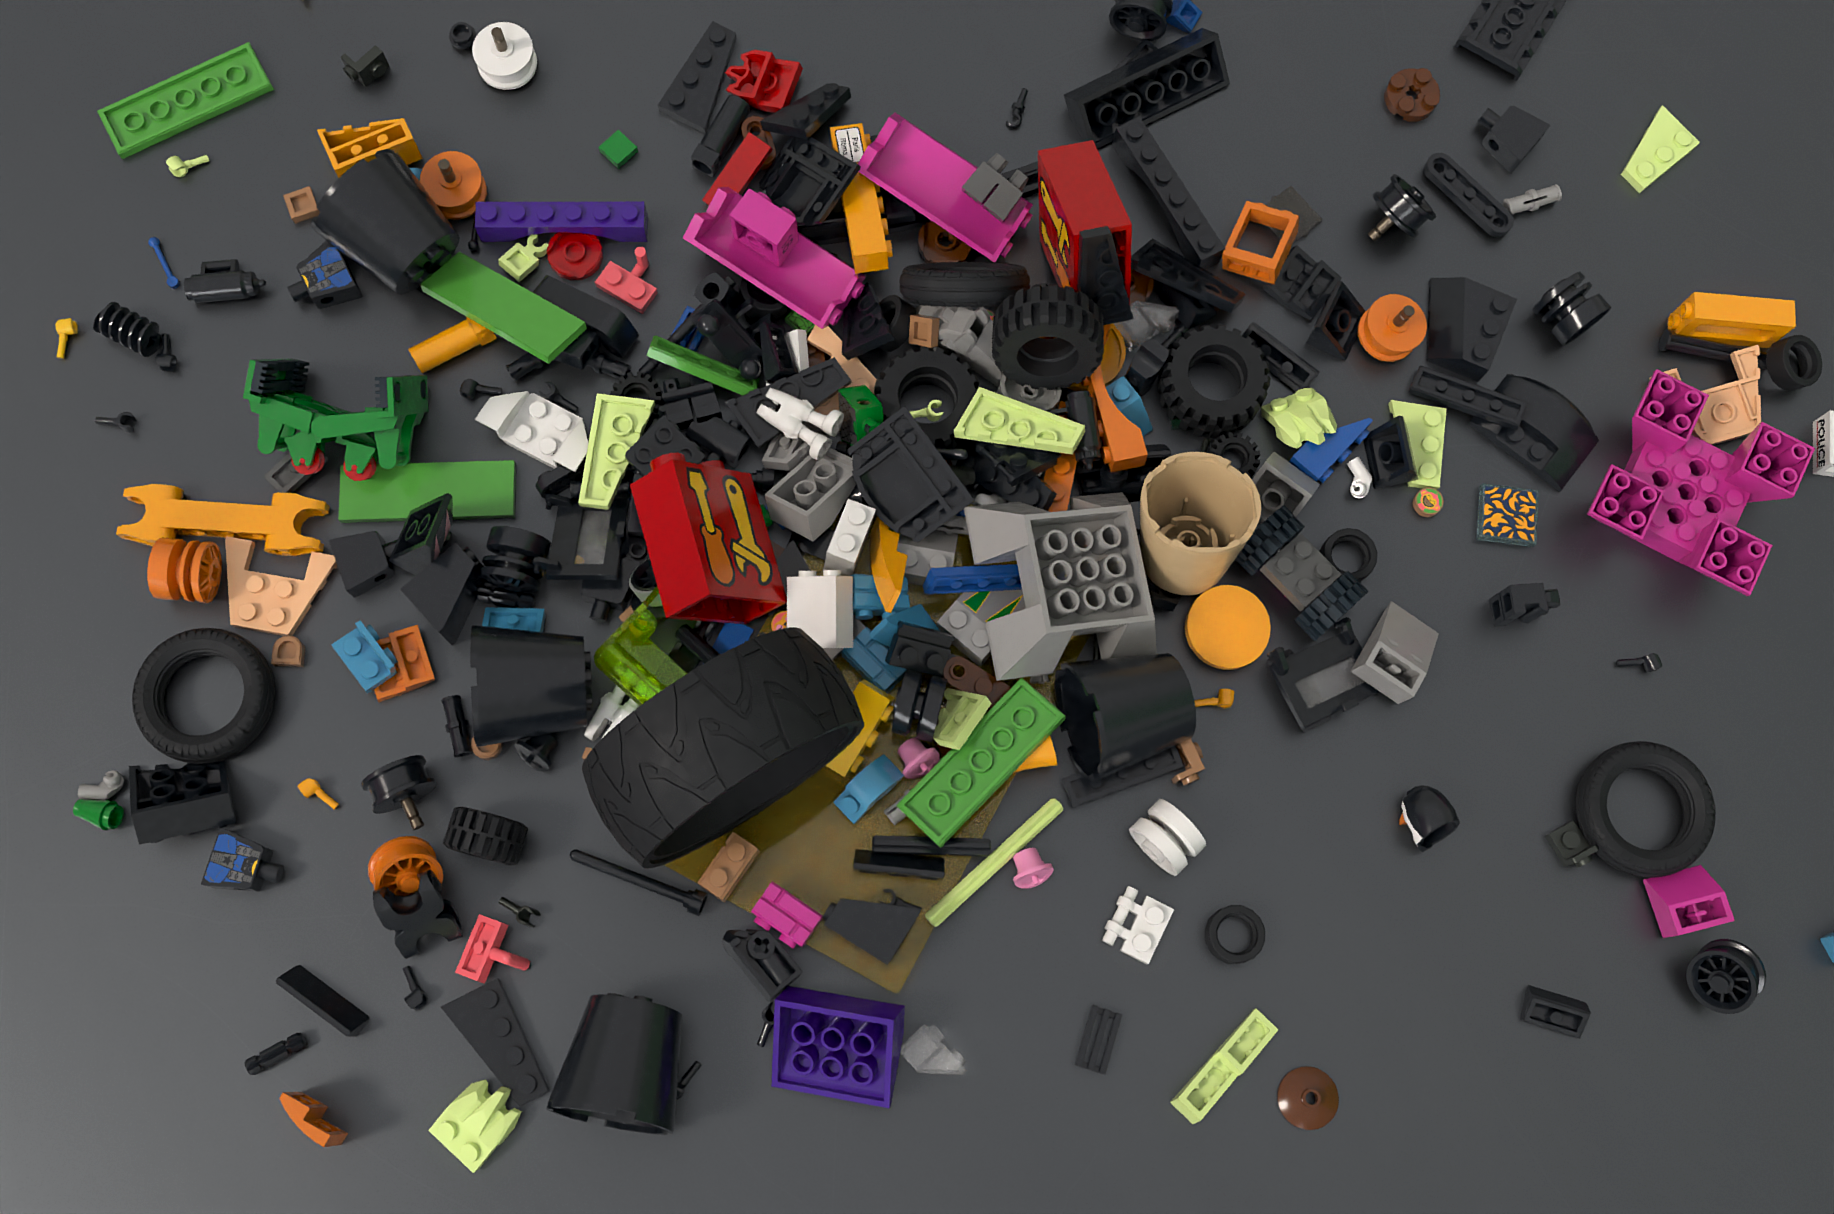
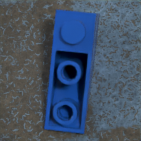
M1367 418L1337 428L1336 433H1323L1325 441L1320 445L1306 441L1289 462L1316 482L1319 480L1321 483H1324L1334 472L1331 468L1336 461L1342 464L1352 453L1349 447L1354 442L1359 445L1369 435L1370 431L1367 428L1373 420Z

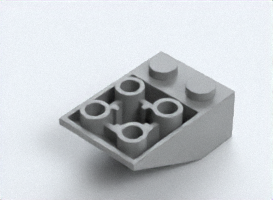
M1391 601L1350 672L1397 704L1409 700L1415 696L1428 672L1439 633Z

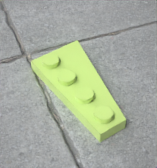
M981 387L978 388L954 429L955 438L1072 455L1085 433V425Z

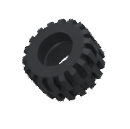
M461 806L453 809L442 844L448 849L511 866L518 864L528 828L523 823Z

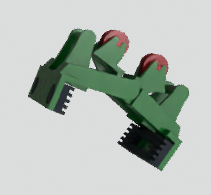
M293 358L250 360L243 398L249 400L251 411L259 414L257 447L261 453L271 454L275 450L282 452L289 450L294 469L300 474L309 475L322 470L325 464V442L335 441V443L347 446L343 469L345 474L354 481H363L371 478L376 472L378 460L384 469H392L396 465L405 466L410 462L414 426L420 425L424 413L428 412L427 375L375 377V381H379V384H375V387L380 388V390L375 391V394H380V397H375V400L380 401V404H376V407H365L363 412H350L314 400L313 396L296 392L305 390V387H302L301 384H306V381L302 380V378H307V375L303 373L308 372L309 369L305 368V366H309L310 362ZM367 432H374L375 440Z

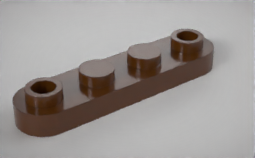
M952 657L947 660L942 677L947 679V684L956 690L986 696L992 703L988 710L1012 688L1002 681H996V677L963 657ZM955 666L962 668L963 674L961 677L954 675L953 668Z

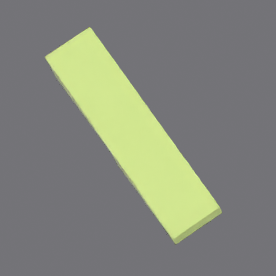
M1256 1008L1253 1009L1170 1103L1192 1124L1201 1121L1237 1076L1243 1074L1278 1029Z

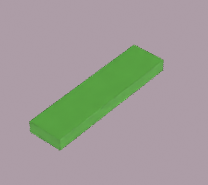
M656 335L653 336L646 355L650 358L740 395H746L748 392L758 388V378L752 381L746 380L736 368Z

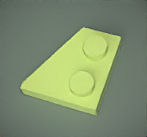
M947 688L944 692V696L947 699L946 708L940 709L939 723L935 728L933 739L940 746L960 750L992 703L984 695Z

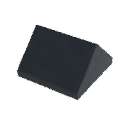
M1338 281L1329 295L1306 343L1341 360H1346L1358 336L1359 320L1366 311L1343 281Z
M1397 416L1370 431L1369 435L1364 439L1374 489L1418 480L1409 433L1403 416Z

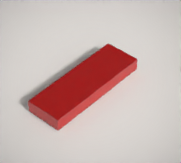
M749 132L702 201L710 205L717 189L721 187H729L742 195L773 149Z

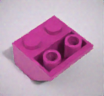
M1701 865L1683 869L1668 876L1643 880L1663 938L1679 936L1735 921L1725 891Z

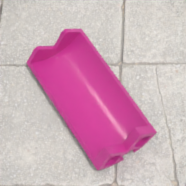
M897 113L888 117L876 140L868 145L858 162V165L861 166L858 171L859 173L994 263L999 256L1003 258L1007 256L1014 245L1010 240L1019 227L1025 229L1033 216L1029 213L1033 204L1021 197L1005 221L1001 223L983 208L984 203L980 206L962 191V186L978 167ZM996 186V187L993 189V191L989 194L988 198L992 195V193L995 191V189H996L998 186Z
M729 187L718 188L707 211L694 214L683 239L821 329L830 324L835 326L851 299H857L865 287L862 282L866 276L862 273L855 274L852 266L799 232L798 243L782 265L778 267L733 238L729 214L743 196Z

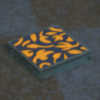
M1482 483L1479 486L1477 540L1534 547L1537 544L1539 490Z

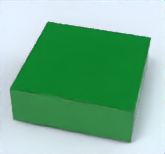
M619 130L598 147L599 151L618 169L638 152L637 146Z

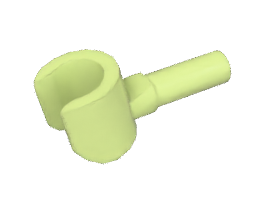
M207 155L183 162L178 156H172L167 159L166 164L174 176L181 178L188 173L189 168L209 162V158Z
M932 400L927 408L909 411L914 418L927 417L928 420L934 422L938 421L944 413H935L931 409L940 407L942 404L940 400Z

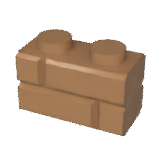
M734 832L725 842L727 845L720 849L698 881L702 888L724 903L760 853L758 848Z

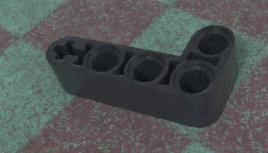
M545 275L533 291L534 294L586 322L587 329L598 333L602 345L619 358H623L639 337L637 330L630 320L619 309L551 276Z

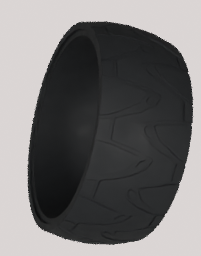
M783 628L758 636L720 654L647 700L610 730L595 745L583 762L582 772L590 798L604 825L612 833L619 845L643 868L650 869L670 863L707 845L783 798L821 770L851 744L862 731L864 721L851 688L839 668L824 649L801 628Z

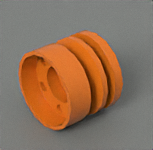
M162 537L155 542L149 556L147 567L149 590L152 596L157 599L177 601L183 597L188 602L209 603L213 601L219 589L222 559L220 549L214 542L192 540L187 544L183 539Z

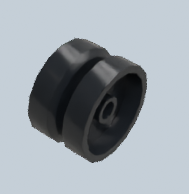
M907 669L902 687L898 689L893 710L895 715L891 733L907 736L910 733L913 719L918 720L916 729L917 739L932 743L947 679L932 676L928 680L926 692L924 693L920 692L923 681L922 673Z

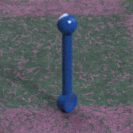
M151 237L148 241L149 246L154 248L168 277V286L172 289L179 287L180 281L173 276L159 247L160 240L156 237Z

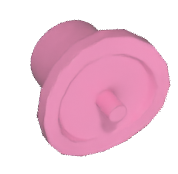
M917 737L904 742L897 751L905 763L903 775L907 779H915L926 775L940 759V754L935 748H926Z
M1036 848L1024 849L1013 857L1017 868V875L1014 876L1013 881L1019 888L1028 889L1036 887L1045 882L1054 871L1051 863L1045 864L1042 861Z

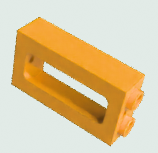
M1703 292L1691 294L1668 318V329H1671V332L1674 334L1727 345L1748 347L1758 345L1760 348H1770L1773 343L1779 341L1796 327L1794 300Z

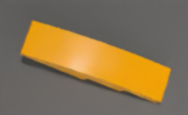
M877 517L871 530V570L883 607L886 612L891 613L902 590L908 555L897 551L900 534L889 530V527Z

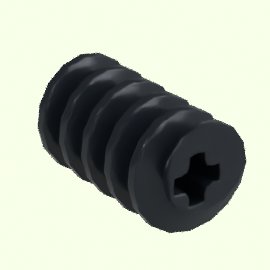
M117 302L109 303L98 313L93 323V330L111 338L114 342L120 343L122 346L128 347L144 357L153 355L161 343L159 325L156 322H149L147 317H140L137 312H130L127 307H121Z

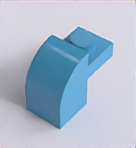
M883 754L859 772L845 786L846 789L833 803L855 824L878 800L887 795L904 775Z

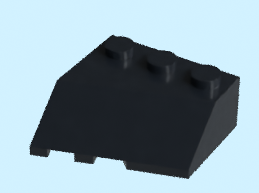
M1466 277L1431 278L1429 280L1430 302L1428 303V313H1430L1427 331V361L1479 382L1491 367L1517 299Z
M225 761L199 764L187 763L180 769H170L168 764L156 765L155 770H141L140 766H129L131 817L139 845L157 843L180 835L188 836L198 831L223 828L229 824L236 823Z

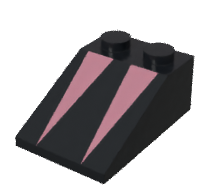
M446 493L410 511L389 562L417 575L439 557L442 547L448 543L451 537V532L449 531L453 522V496Z

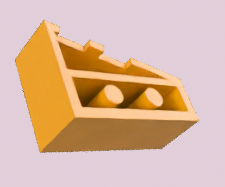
M404 118L370 122L368 127L353 128L352 125L343 126V130L327 132L326 129L317 130L338 178L360 160L365 159L367 162L375 159L376 152L384 149L395 150L407 165L423 159Z

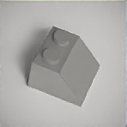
M1276 452L1269 456L1252 479L1261 500L1259 523L1262 524L1284 505L1297 517L1320 486L1318 482Z
M935 530L919 543L912 541L913 538L900 534L897 551L908 555L904 573L908 583L923 585L930 568L953 567L958 534L952 533V535H948L945 531Z

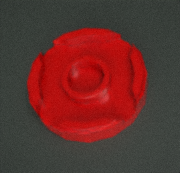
M557 232L549 241L547 256L552 270L561 278L570 281L583 280L592 276L600 268L603 260V248L596 235Z

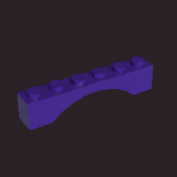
M644 201L476 202L475 229L481 242H511L529 235L555 232L590 234L619 242H648V214Z

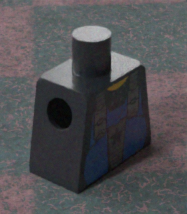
M331 243L298 263L296 268L302 281L287 287L295 303L310 296L318 309L363 297L342 252Z
M220 828L201 885L215 889L259 892L264 880L275 883L281 880L284 866L270 862L273 850L234 832Z

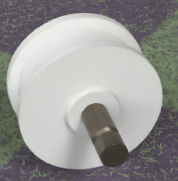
M510 22L494 23L482 29L473 42L472 53L479 73L490 86L502 90H512L525 85L534 76L537 69V56L529 34L522 27Z

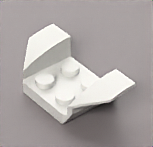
M528 391L490 397L475 418L479 423L495 430L499 438L507 445L554 469L562 465L576 472L586 457L589 442L583 418L535 393L529 394Z

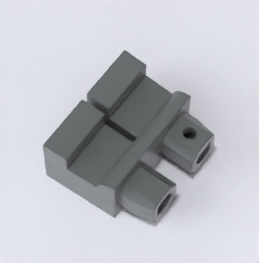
M996 153L987 163L985 161L982 162L962 186V191L980 206L984 203L983 208L1003 223L1021 199L1022 191L1029 178L1017 169L1009 181L1005 179L1000 173L1009 162L999 153ZM996 186H998V187L995 189V191L992 193V195L988 198L989 194L993 191V189H994Z

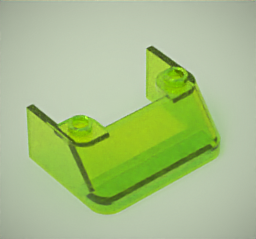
M657 586L628 615L594 654V662L597 668L639 706L687 674L649 639L656 630L657 621L647 607L659 594Z

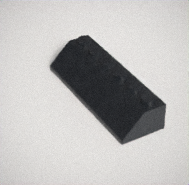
M1201 28L1064 94L1070 119L1084 142L1093 140L1098 149L1113 141L1117 127L1138 116L1147 125L1229 85L1230 81L1218 33Z

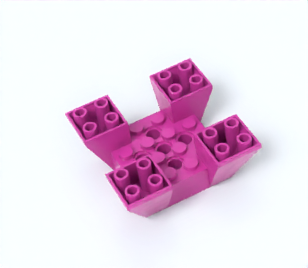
M1656 369L1632 417L1633 452L1624 470L1613 464L1609 466L1587 515L1729 588L1750 596L1773 545L1737 528L1738 521L1746 503L1794 497L1815 448L1761 422L1731 455L1691 435L1709 395Z

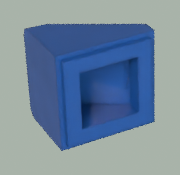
M1173 0V9L1170 16L1166 18L1167 23L1188 34L1191 33L1203 12L1191 0Z

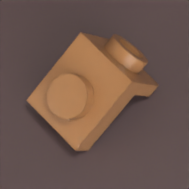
M1189 739L1176 745L1186 771L1175 775L1172 778L1173 784L1182 781L1183 786L1193 783L1200 779L1198 774L1205 769L1201 761L1203 754L1198 743H1193Z

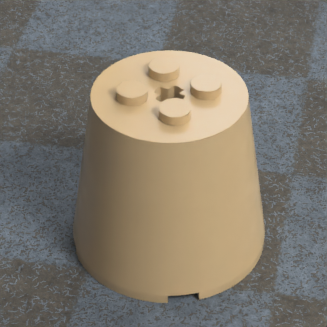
M1205 452L1179 453L1162 460L1161 464L1152 472H1149L1145 478L1140 496V550L1146 575L1154 584L1165 591L1178 595H1196L1213 588L1223 577L1258 525L1261 516L1259 492L1246 472L1242 474L1231 466V461Z

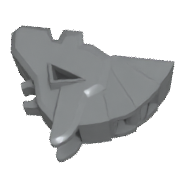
M917 305L915 309L916 314L940 318L938 347L945 349V354L949 356L952 352L960 356V363L967 362L972 367V370L999 387L1003 371L1001 372L992 357L993 321L990 319V315L985 307H978L973 311L971 307Z

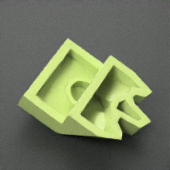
M1311 387L1299 389L1295 394L1274 399L1269 404L1261 406L1262 417L1275 427L1276 437L1284 444L1293 448L1301 447L1303 441H1310L1320 445L1325 441L1323 433H1336L1337 423L1325 398Z
M485 1079L471 1083L444 1110L428 1131L470 1171L475 1173L513 1131L522 1111L516 1108L506 1109L505 1104L512 1089L501 1086L491 1095L488 1092V1082Z

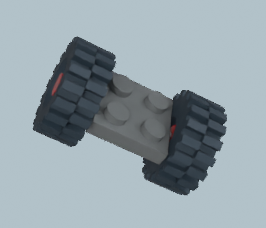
M1284 505L1258 526L1235 560L1251 576L1260 570L1300 612L1305 609L1294 621L1316 641L1369 591L1349 571L1342 575L1300 533L1305 526Z

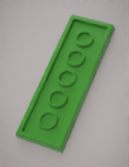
M247 42L97 110L119 156L124 159L274 90L251 44Z
M460 251L434 272L431 277L420 284L422 291L548 364L587 329L586 322Z
M514 460L408 463L405 466L396 465L392 469H384L380 464H376L375 474L363 481L350 479L345 474L343 465H341L338 520L341 523L406 521L411 510L446 493L453 496V520L515 518L516 463Z
M1020 678L983 716L961 749H951L896 805L897 808L941 848L1066 719L1065 715L1028 682Z

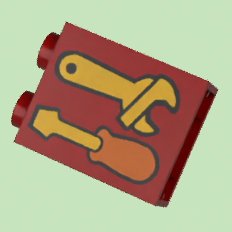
M1090 140L1038 150L1040 243L1058 287H1072L1077 292L1079 231L1108 226L1113 236L1119 259L1118 263L1124 278V286L1130 305L1132 223L1094 141Z
M669 453L653 459L650 462L652 472L630 484L666 618L747 624L787 603V596L750 473L725 469L724 463L719 460L696 464L686 462L685 456L682 453Z

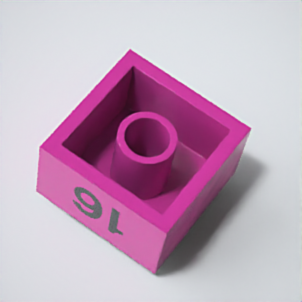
M748 189L729 214L733 238L778 267L782 265L799 241L797 220L794 213L786 207L779 208L774 205L771 199L762 192L756 193Z

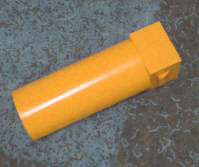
M466 317V320L426 339L408 350L423 374L480 344L484 346L496 340V335L491 330Z

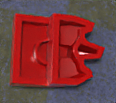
M751 50L741 54V59L744 62L743 66H730L725 72L729 78L736 81V83L730 84L727 87L726 91L742 98L750 106L758 110L775 113L790 104L803 68L800 62L776 59L772 52Z

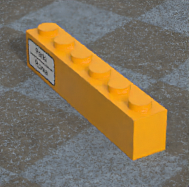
M863 124L830 127L832 149L858 164L868 145L871 144L870 134H864ZM859 172L841 196L855 274L889 269L888 257H893L891 240H885L884 236L888 235L887 219H881L880 215L884 213L882 196L877 197L876 192H880V186Z

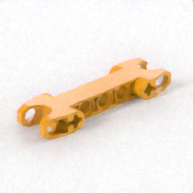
M149 484L124 488L123 497H126L128 501L144 504L146 512L139 522L117 527L116 535L122 539L153 547L155 542L162 537L176 538L177 535L226 538L228 536L239 539L265 540V552L282 556H299L311 554L312 551L320 553L324 549V544L320 540L301 535V527L309 517L329 514L330 506L324 501L304 497L296 493L277 492L272 495L271 506L183 500L184 490L172 485Z

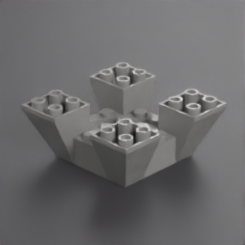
M1123 492L1071 497L1069 499L1071 510L1049 512L1022 502L967 506L964 508L974 565L1017 561L1026 609L986 622L996 681L1053 673L1071 636L1096 633L1101 659L1157 654L1155 618L1132 506Z

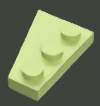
M1662 105L1621 175L1641 193L1695 149L1700 142Z
M1391 400L1388 406L1390 413L1393 414V418L1403 416L1407 425L1418 480L1407 482L1408 487L1421 489L1431 487L1438 490L1441 479L1447 408Z

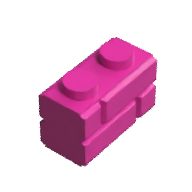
M773 881L751 911L756 916L753 922L766 931H769L772 927L780 932L781 935L778 939L792 949L796 945L803 948L823 919V915Z

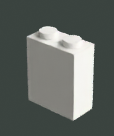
M851 499L847 500L827 550L823 570H841V576L853 574L870 532L876 509Z
M823 570V576H816V571H799V577H787V628H801L822 648H853V576H841V570Z

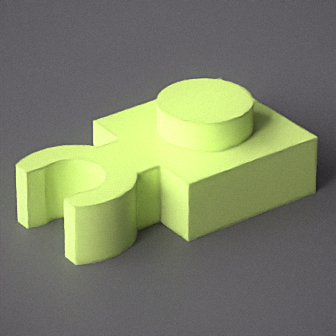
M531 235L525 247L518 242L498 259L499 266L520 282L539 266L538 258L547 254L549 244L544 243L543 246L536 247L534 244L538 242V235Z

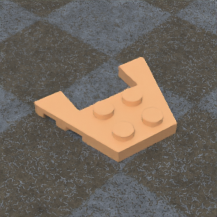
M815 325L807 338V343L830 355V359L835 357L852 381L845 388L866 385L874 394V386L877 379L857 357L847 360L842 355V340L829 326L821 329ZM838 393L814 411L828 415L832 410H839Z
M1758 345L1734 351L1730 354L1739 379L1738 381L1702 391L1708 394L1709 397L1692 431L1693 436L1711 445H1716L1750 435L1761 423V395H1758V380L1760 379V368H1758L1760 348ZM1677 368L1664 371V373L1681 381Z
M226 536L230 625L236 628L281 636H293L311 608V602L318 591L322 590L328 582L326 579L333 568H337L334 555L312 551L304 580L248 571L256 544L250 540Z

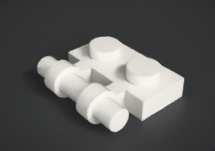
M1128 886L1124 895L1118 898L1116 903L1118 908L1112 920L1107 921L1105 926L1107 931L1102 941L1113 946L1118 936L1125 940L1120 949L1121 952L1145 964H1149L1174 909L1149 896L1144 898L1140 906L1134 902L1138 890ZM1129 912L1136 915L1130 930L1122 926Z

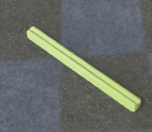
M1054 798L1043 805L995 849L990 856L983 860L925 914L927 921L932 926H939L1063 811L1064 808L1061 803Z

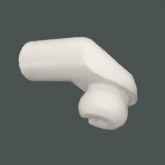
M1356 457L1347 463L1354 475L1350 492L1355 498H1363L1369 492L1372 476L1361 459Z

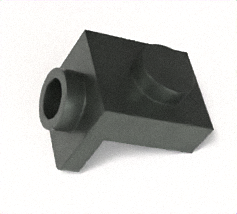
M376 45L356 62L345 53L341 56L345 65L343 68L345 74L352 81L358 80L365 87L376 78L381 77L389 67L383 51Z

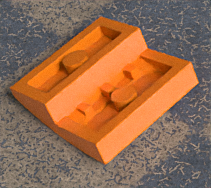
M418 625L388 633L389 637L377 641L383 650L388 647L398 661L394 664L397 674L374 689L378 702L410 692L435 680Z
M283 1092L279 1099L285 1111L304 1134L322 1147L342 1145L348 1133L322 1119L328 1106L303 1092Z

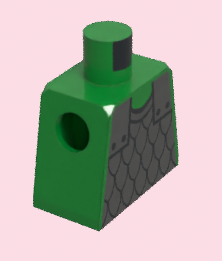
M866 385L838 389L839 411L844 414L840 427L841 441H845L852 446L883 423V407Z

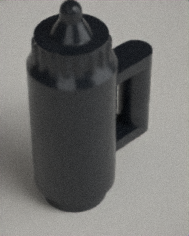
M237 259L202 262L200 274H193L191 278H185L184 291L189 301L194 300L196 303L247 299L249 296L257 295L259 287L265 286L266 281L258 279L254 272L239 270Z
M1076 391L1067 395L1066 408L1049 410L1047 412L1058 416L1067 414L1069 420L1085 425V433L1074 454L1076 461L1084 463L1086 469L1091 471L1093 470L1094 461L1100 459L1101 441L1094 398L1090 395V391Z

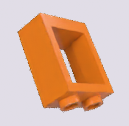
M1246 201L1222 253V269L1275 284L1298 233L1299 215H1295L1287 210L1274 209L1263 203ZM1249 221L1284 231L1273 258L1237 248Z

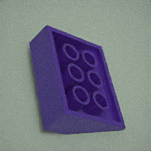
M787 986L775 999L771 1086L890 1108L904 1034L905 1006Z

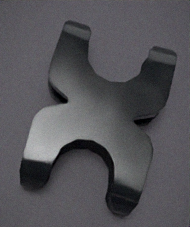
M431 869L417 874L420 879L419 889L411 895H395L388 887L373 891L375 912L386 929L396 932L394 938L395 945L405 959L419 954L416 947L417 941L425 934H441L448 942L463 937L459 915L452 902L441 897V883Z

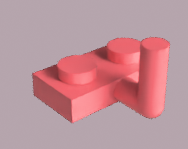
M637 247L635 249L637 264L631 272L610 261L595 281V285L597 288L643 314L658 291L657 288L640 279L648 268L649 261L645 248Z
M479 914L455 973L485 984L494 960L523 971L529 968L530 961L527 958L499 949L509 925Z

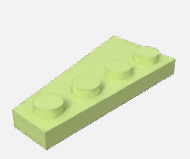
M597 393L578 501L581 507L610 509L629 466V462L625 459V453L641 438L655 407L654 400Z

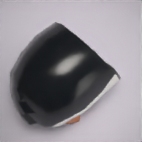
M1421 785L1407 791V796L1404 797L1401 805L1402 814L1399 818V825L1408 824L1415 844L1421 852H1424L1454 832L1459 826L1460 821L1451 803L1437 789Z

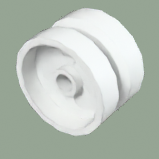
M1159 799L1148 810L1150 820L1141 817L1129 829V832L1140 848L1157 865L1169 874L1176 876L1188 865L1186 855L1191 857L1197 856L1206 846V841L1200 831L1181 811L1166 800Z

